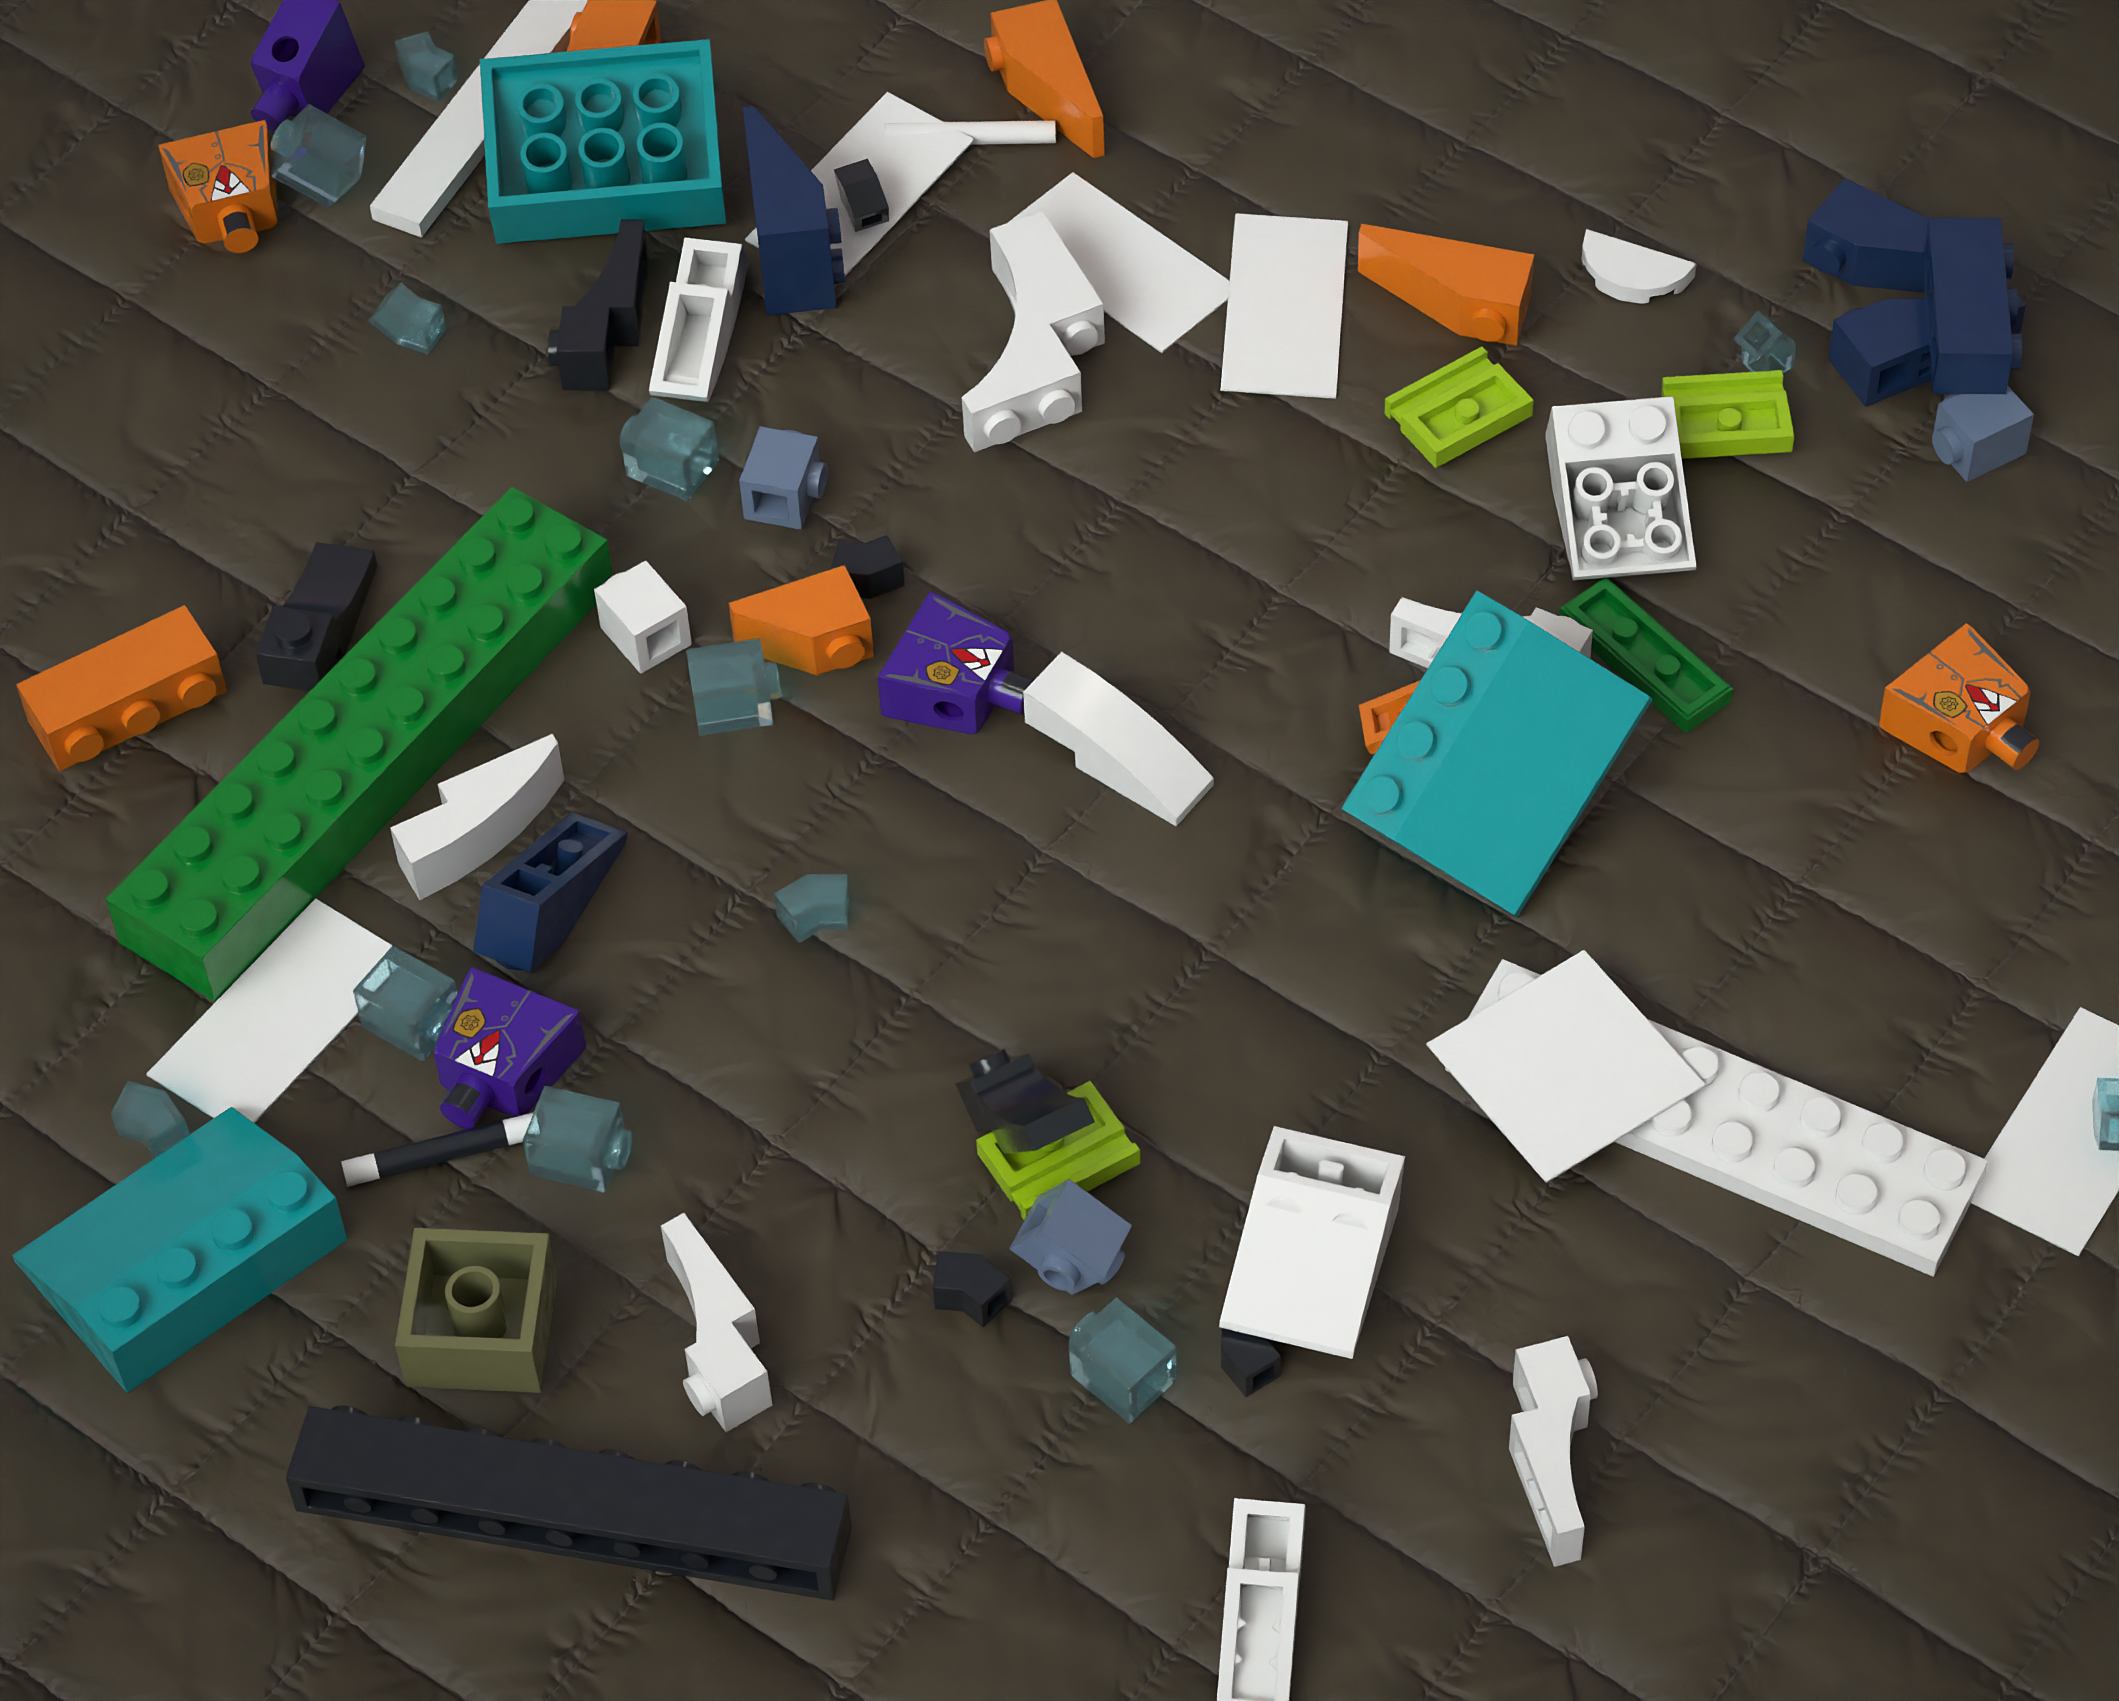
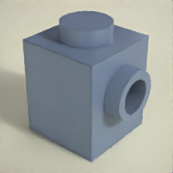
M2008 385L2006 394H1950L1943 402L1938 403L1932 444L1938 457L1945 464H1951L1962 478L1969 482L2027 453L2034 414Z
M759 427L739 479L744 519L802 530L813 498H822L828 479L827 463L820 462L817 436L802 434L794 430Z
M1068 1179L1037 1196L1009 1249L1036 1268L1040 1278L1045 1283L1073 1295L1097 1282L1103 1285L1116 1274L1125 1258V1252L1120 1248L1132 1225Z

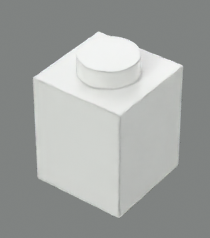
M647 561L638 564L626 572L615 574L605 584L594 589L601 629L640 674L692 645L686 605Z

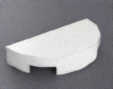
M1586 229L1582 245V264L1586 266L1587 271L1595 279V286L1599 291L1617 300L1640 304L1649 303V299L1652 296L1665 295L1673 290L1674 295L1682 292L1695 278L1696 263Z

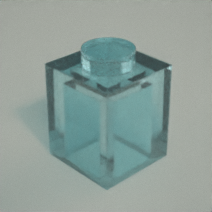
M309 104L292 121L286 119L276 129L271 140V150L275 151L271 177L329 208L361 179L367 136Z
M651 397L637 416L633 415L627 420L620 435V447L623 450L626 476L685 501H689L719 461L714 422L655 397Z
M760 638L686 649L699 736L773 725L770 700L782 698L776 661L764 663Z
M392 946L353 990L361 1026L421 1061H424L435 1049L458 995L454 979L395 946Z
M544 1086L523 1138L530 1175L601 1192H606L614 1169L622 1170L625 1167L632 1143L631 1132L624 1128L619 1102Z
M1117 1297L1099 1313L1093 1311L1084 1316L1070 1335L1069 1356L1071 1376L1129 1424L1177 1381L1176 1345Z

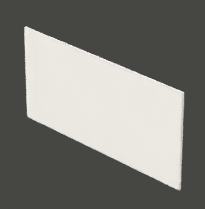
M889 92L811 170L823 184L826 209L838 208L842 243L830 244L831 249L842 248L845 276L975 141L974 138L959 130L884 136V123H945ZM868 159L877 174L888 203L889 222L855 232L848 212L841 201L833 169ZM755 228L745 238V241L759 248L757 228Z
M1074 172L1009 221L1012 222L1043 210L1103 302L1104 313L1161 353L1228 301L1230 283L1228 279Z
M1235 213L1220 391L1336 399L1348 221Z
M315 899L146 1075L212 1118L233 1107L250 1121L256 1123L411 957L318 899Z
M2081 1007L1984 1158L1988 1160L1986 1173L1971 1201L1972 1204L2078 1257L2119 1192V1025Z

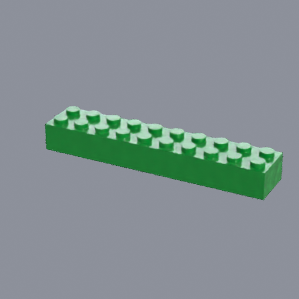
M511 487L110 893L105 900L119 943L216 1002L597 605L594 589L605 584L613 576L607 539Z

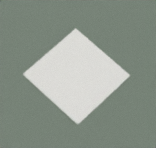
M1585 950L1426 1043L1427 1047L1546 1183L1706 1086L1703 1080Z

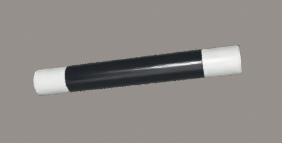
M533 1112L344 1160L341 1163L347 1187L541 1138L536 1114Z

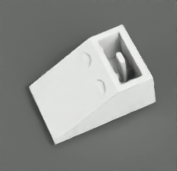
M1673 396L1553 406L1545 436L1552 490L1573 580L1695 570L1696 560Z
M1274 1126L1257 1175L1219 1327L1353 1359L1397 1216L1405 1156Z

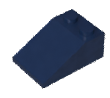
M755 106L743 107L766 314L777 315L836 308L834 284L845 283L842 248L831 249L830 244L842 243L838 208L826 209L823 184Z

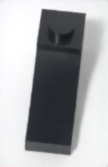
M621 219L613 251L601 275L575 306H562L559 330H550L548 339L550 366H559L563 390L610 391L615 346H639L649 268V252L644 220Z
M315 543L304 572L290 597L282 607L273 605L255 654L263 684L311 691L331 670L334 660L342 659L345 656L378 566L374 550Z
M1005 1048L970 1063L969 1067L973 1076L955 1083L976 1131L992 1130L1003 1154L1036 1151L1095 1123L1085 1099L1071 1096L1053 1085L1034 1066L1029 1054L1009 1058Z

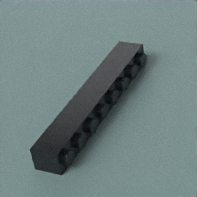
M343 1405L335 1406L332 1409L308 1407L286 1475L289 1491L295 1509L298 1512L834 1601L852 1530L848 1494L838 1493L833 1488L820 1483L810 1482L800 1486L771 1482L767 1478L753 1472L740 1471L733 1475L701 1470L698 1466L686 1461L672 1460L665 1464L637 1460L625 1452L613 1449H605L594 1453L570 1449L560 1442L546 1438H538L527 1442L503 1438L493 1431L479 1427H471L460 1431L436 1427L424 1419L411 1416L401 1417L398 1420L369 1416L357 1408Z

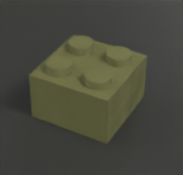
M414 1228L395 1342L406 1387L541 1393L558 1278L549 1233Z

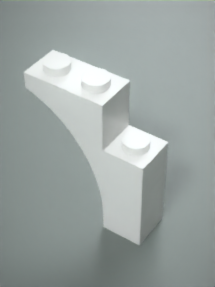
M1043 210L990 229L992 270L1011 301L1015 313V322L1009 342L998 362L977 386L962 397L964 437L974 453L996 444H1004L1019 435L1048 424L1059 423L1069 416L1082 412L1081 372L1071 356L1083 354L1091 348L1105 343L1104 304Z

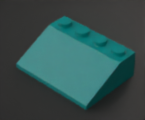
M710 39L480 59L488 209L496 244L615 234L619 231L621 219L644 220L646 231L727 224Z
M1476 590L1341 809L1363 825L1518 918L1653 699L1531 621Z
M230 1107L12 1256L15 1263L124 1391L128 1393L348 1239L336 1197L297 1154L236 1109Z

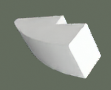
M684 238L676 282H670L649 387L650 395L709 402L733 333L749 264L742 244Z
M1063 652L1023 692L1025 723L1075 752V765L1078 769L1174 826H1177L1214 786V778L1162 725L1125 694Z
M553 734L439 783L438 788L442 805L390 827L399 866L419 900L457 882L490 860L520 835L545 808L565 780L558 742Z

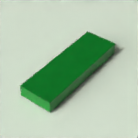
M1608 578L1601 579L1560 608L1559 616L1569 617L1580 625L1593 630L1591 650L1629 684L1649 695L1653 699L1651 703L1685 734L1732 702L1733 688Z

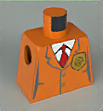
M265 120L158 145L169 190L197 242L207 244L223 240L224 246L228 251L244 253L257 245L258 231L271 229L278 223L276 164Z
M1967 623L1885 687L1879 726L1891 735L1958 773L1970 772L1992 753L2014 770H2019L2032 759L2039 747V740L2023 728L2031 695L2028 685L1976 630Z

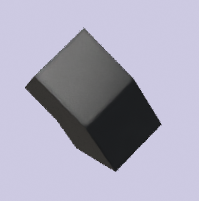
M868 159L833 169L841 201L848 212L855 232L889 222V206L877 174Z
M887 535L865 544L846 541L838 542L831 569L845 565L860 598L871 599L905 586L903 561Z
M938 1251L933 1283L935 1309L963 1311L980 1326L984 1327L1012 1301L1011 1279L980 1254Z
M1222 1328L1221 1368L1245 1397L1250 1396L1281 1376V1356L1266 1338Z

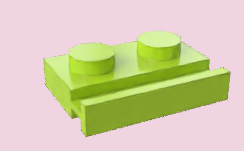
M1480 347L1386 397L1385 415L1389 419L1395 418L1401 425L1400 431L1435 468H1438L1533 416L1534 400L1499 363L1494 365L1487 358V351Z
M1782 370L1663 377L1661 396H1673L1682 459L1792 452L1794 432L1787 394L1783 387Z
M1091 1081L1067 1092V1094L1085 1099L1095 1123L1036 1151L1003 1154L993 1131L976 1140L978 1156L1011 1202L1014 1201L1018 1206L1023 1220H1025L1038 1195L1068 1179L1088 1192L1141 1164L1139 1147L1136 1143H1131L1125 1134L1124 1126Z

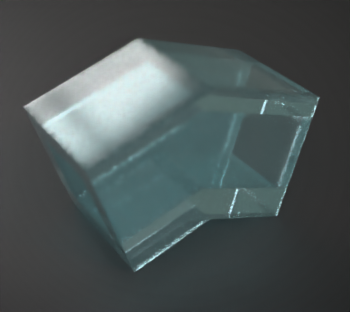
M428 31L395 41L399 67L409 89L439 102L459 80L454 55L435 47Z
M401 282L383 298L368 320L396 344L429 355L446 330L442 306L419 298Z
M1759 311L1752 316L1733 338L1742 347L1741 362L1751 372L1782 370L1785 373L1794 366L1797 342L1773 320Z
M807 874L774 893L777 917L799 943L820 930H848L850 894L847 874Z
M2097 1078L2092 1098L2094 1137L2099 1150L2119 1151V1079Z
M127 1081L111 1112L118 1136L144 1143L155 1159L190 1135L185 1118L166 1091Z

